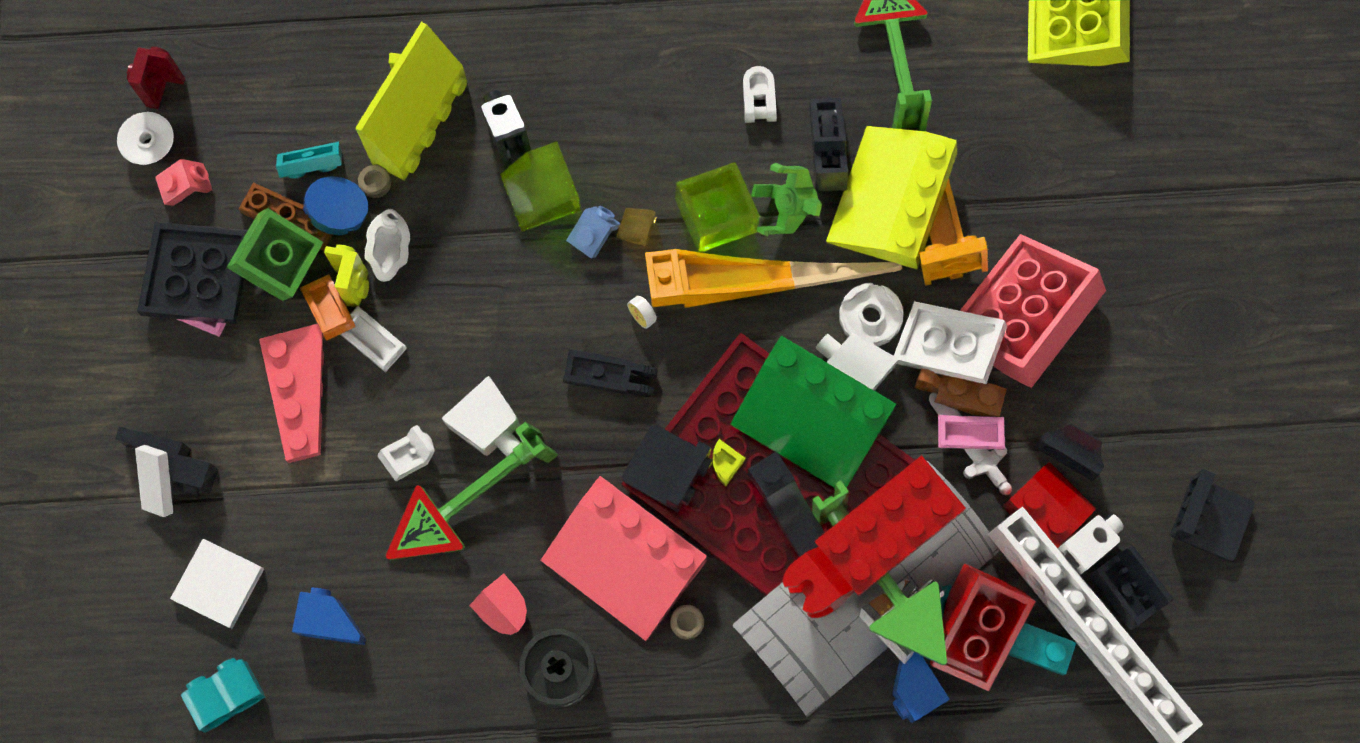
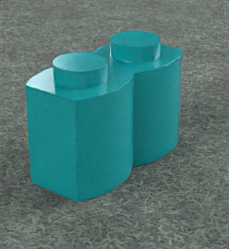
M235 658L228 659L217 667L218 672L206 679L205 676H201L186 685L188 690L183 692L181 697L199 731L206 733L216 728L234 715L248 709L266 697L245 660L240 659L236 661Z

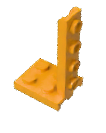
M948 179L929 234L932 245L926 247L925 251L919 252L925 286L931 285V281L950 277V280L963 277L962 273L979 269L982 272L988 271V249L985 237H963Z

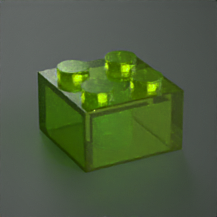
M736 162L676 182L675 200L698 252H703L757 233L760 215Z

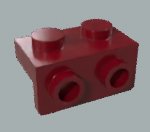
M138 47L134 62L127 69L128 83L147 108L159 109L166 82L184 84L185 82L184 75L169 52L159 47H150V49Z

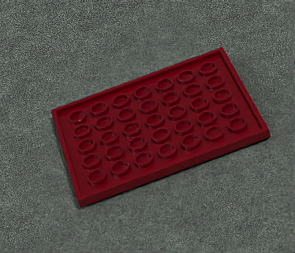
M740 333L665 428V430L694 446H697L700 441L711 447L709 457L713 459L714 448L719 439L744 456L746 461L727 486L723 485L717 478L712 462L704 477L699 475L693 487L697 488L689 505L683 504L677 513L624 482L621 485L767 596L783 582L786 570L799 557L765 506V501L747 475L750 467L775 452L730 425L770 354ZM879 434L847 487L849 495L846 510L848 513L853 511L915 460ZM779 455L794 477L811 511L812 502L815 497L819 496L822 501L831 496L834 498L835 488ZM828 521L821 527L824 532H827L833 525Z

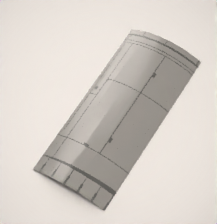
M930 463L929 465L966 507V511L889 572L896 584L909 580L918 590L930 579L937 582L941 588L950 584L953 586L964 563L980 569L1000 551L988 536L989 531L973 509ZM782 582L733 624V627L770 668L807 717L888 648L875 633L869 630V626L859 617L861 608L865 604L884 593L877 582L860 596L854 591L838 609L825 617L817 619L809 617L802 610L806 596L803 593L790 594L788 588H785Z

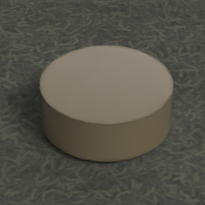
M370 165L360 172L358 184L366 196L380 198L390 190L391 179L385 168L379 165Z
M692 605L678 607L671 616V629L677 637L684 640L697 637L702 632L704 626V618L701 611Z

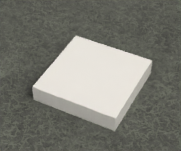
M203 539L170 599L233 629L264 568Z

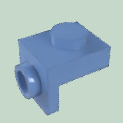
M602 206L591 207L584 210L566 241L592 259L597 256L610 233L619 228L620 223L614 219L615 215L607 208Z

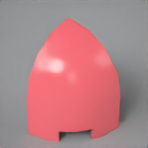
M502 574L486 587L469 605L487 625L502 634L512 635L518 632L525 623L527 613L525 600L517 587L505 574Z

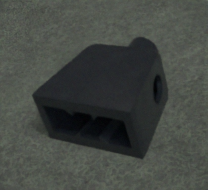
M497 90L485 94L481 110L504 170L508 171L534 161L526 128L511 96L505 95L502 97L500 91Z

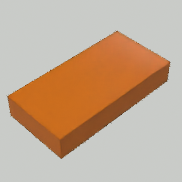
M329 274L300 287L326 341L356 327Z

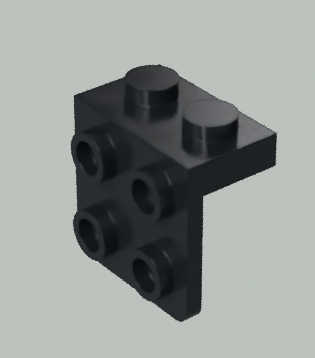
M653 425L649 428L622 475L623 482L678 513L683 504L688 506L697 490L693 485L698 476L704 477L713 462V459L709 458L711 447L700 441L697 446H694L660 426Z

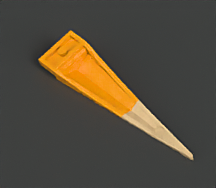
M681 249L645 253L652 307L684 304L685 308L902 270V265L893 262H790L731 257Z

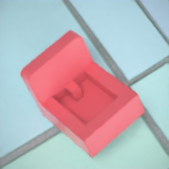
M180 159L155 177L164 205L174 206L195 191L208 193L212 190L208 172L204 164Z

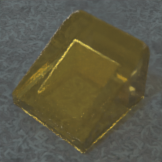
M626 208L616 238L647 247L656 220V211Z

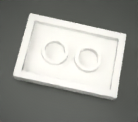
M914 301L894 354L898 359L896 364L917 369L924 368L935 373L987 384L1007 329V324L1005 320Z

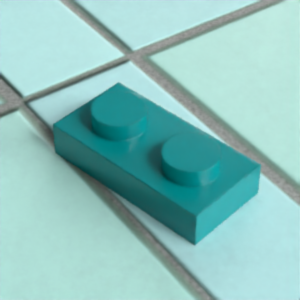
M334 142L277 154L276 169L279 178L287 176L289 178H299L304 176L306 172L316 170L320 172L332 171L337 166L342 165V150L340 143Z
M1024 623L1008 655L1060 675H1065L1076 642Z

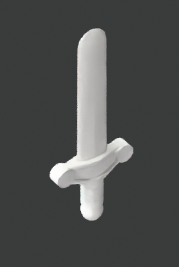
M930 394V404L938 415L961 416L957 409L934 403L936 394ZM1006 447L1004 450L994 449L990 452L988 449H964L974 462L967 466L963 472L967 479L987 474L996 488L998 487L1001 494L1009 495L1012 492L1011 484L1006 482L1007 479L996 466L1007 454Z

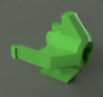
M775 163L771 165L770 170L776 173H788L786 184L782 186L776 184H754L751 194L752 197H772L775 199L776 208L779 211L776 226L757 227V232L767 237L768 234L794 233L807 215L819 216L822 206L813 187L808 169L801 166H783Z

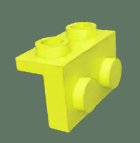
M336 245V248L326 246L324 254L334 270L338 272L334 287L346 306L355 308L360 306L361 299L367 297L369 290V281L366 280L368 271L361 258L352 247L346 245Z

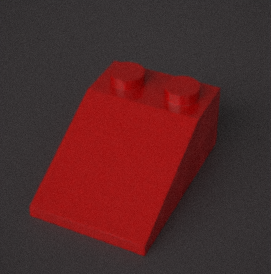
M964 563L949 592L942 617L947 663L940 665L931 660L930 665L989 691L1036 601L1021 589Z

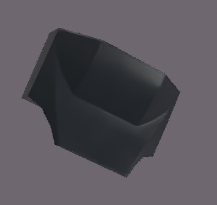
M1072 423L1058 430L1045 432L1035 446L1036 449L1091 481L1099 476L1104 468L1101 459L1102 441Z

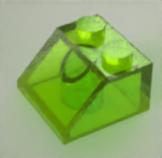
M557 141L528 151L500 174L522 232L581 211L578 193Z

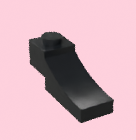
M841 98L810 99L809 111L815 190H847L846 135Z
M119 427L115 439L124 446L135 449L142 445H147L167 452L169 471L172 473L170 481L179 486V492L197 497L199 492L211 493L218 469L209 462L189 458L191 449L183 442Z
M776 451L750 467L747 475L764 499L765 506L798 557H800L805 552L817 548L818 546L814 541L825 532L801 494L791 472Z

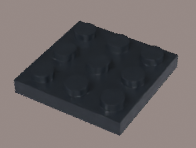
M155 222L137 309L140 316L236 324L244 278L226 267L248 230Z

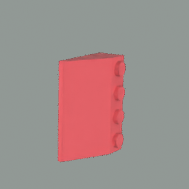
M1020 234L960 311L1005 320L1007 329L993 366L1005 375L1032 388L1106 292L1099 269Z
M599 476L578 503L542 557L541 562L643 640L647 641L704 566L707 556L603 477Z

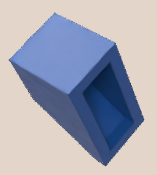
M311 588L310 593L300 592L292 629L293 633L299 636L365 645V636L342 603L331 596L330 590Z
M914 652L905 664L899 660L892 693L896 700L892 703L903 720L908 718L910 723H913L950 700L923 656Z

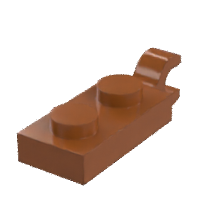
M921 368L915 384V388L935 393L934 403L979 417H1000L1007 388L991 383L983 384L943 374L939 377L935 372Z

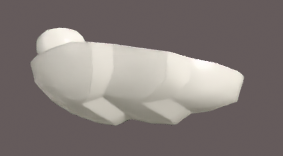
M387 209L377 215L368 227L366 234L365 259L370 264L376 278L383 282L390 281L397 274L398 270L407 263L409 255L410 232L408 226L398 212L393 209Z

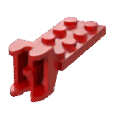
M921 455L814 542L818 547L805 552L788 567L783 576V585L785 588H788L790 594L803 593L806 596L802 610L809 617L814 619L825 617L844 604L854 591L858 596L863 594L966 511V507Z

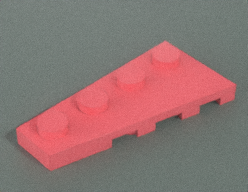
M318 324L259 339L285 459L288 463L321 455L324 335Z

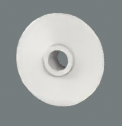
M138 113L128 118L120 127L117 135V146L122 156L128 161L140 165L151 164L159 161L169 152L173 144V129L168 120L157 113ZM151 138L148 144H144L145 140Z

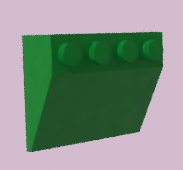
M780 336L730 425L772 451H777L782 457L835 488V484L839 481H842L847 488L895 410L896 403L792 341Z

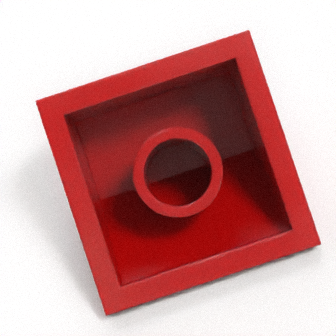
M1050 462L1039 470L1002 506L1010 515L1023 507L1057 548L1096 510Z

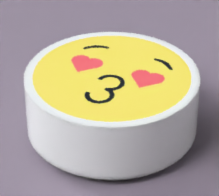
M636 296L627 303L631 315L643 328L647 329L656 322L657 317L653 308L643 297Z

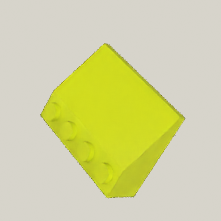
M1029 0V63L1104 66L1130 62V0Z
M423 22L416 29L356 126V131L372 165H379L385 168L388 173L404 181L409 173H414L420 163V154L425 147L428 148L433 143L436 136V128L441 121L444 122L448 118L453 100L456 95L460 96L464 92L467 85L463 65L431 28Z
M867 126L848 178L847 190L843 192L826 242L918 269L920 263L919 252H923L957 155V140L924 131Z

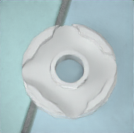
M865 283L853 288L844 297L839 310V322L846 336L849 337L853 333L879 347L889 343L898 334L903 322V306L899 297L891 289L882 285ZM867 308H874L879 312L880 319L876 322H868L864 319L862 312Z

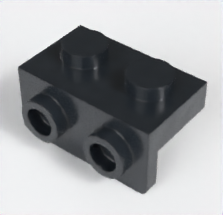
M1132 545L1090 574V577L1130 630L1139 626L1155 612L1173 601L1172 596Z

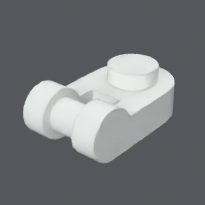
M762 66L751 67L746 71L743 78L745 123H754L755 119H766L767 122H776L773 74L769 69ZM765 99L766 106L754 107V100Z

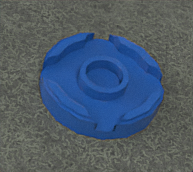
M330 176L320 178L310 185L304 197L303 210L311 219V223L315 228L327 234L345 235L348 234V231H353L354 229L356 231L362 226L368 213V200L357 184L345 178Z

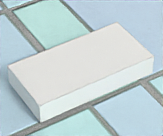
M357 306L350 314L356 327L340 335L386 372L407 348Z
M147 445L135 448L141 508L162 517L173 514L167 452Z

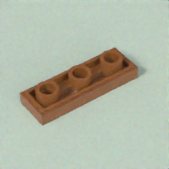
M254 182L238 209L240 213L253 219L266 208H269L283 218L287 213H292L290 217L285 219L321 240L323 244L320 250L323 251L333 234H327L313 226L311 219L303 210L304 205Z

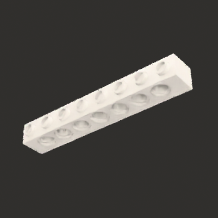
M1023 507L988 533L992 541L1158 743H1182L1203 725Z

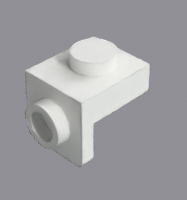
M416 425L410 429L406 437L381 449L377 456L394 480L398 481L428 465L435 449L429 435L423 433L419 426Z

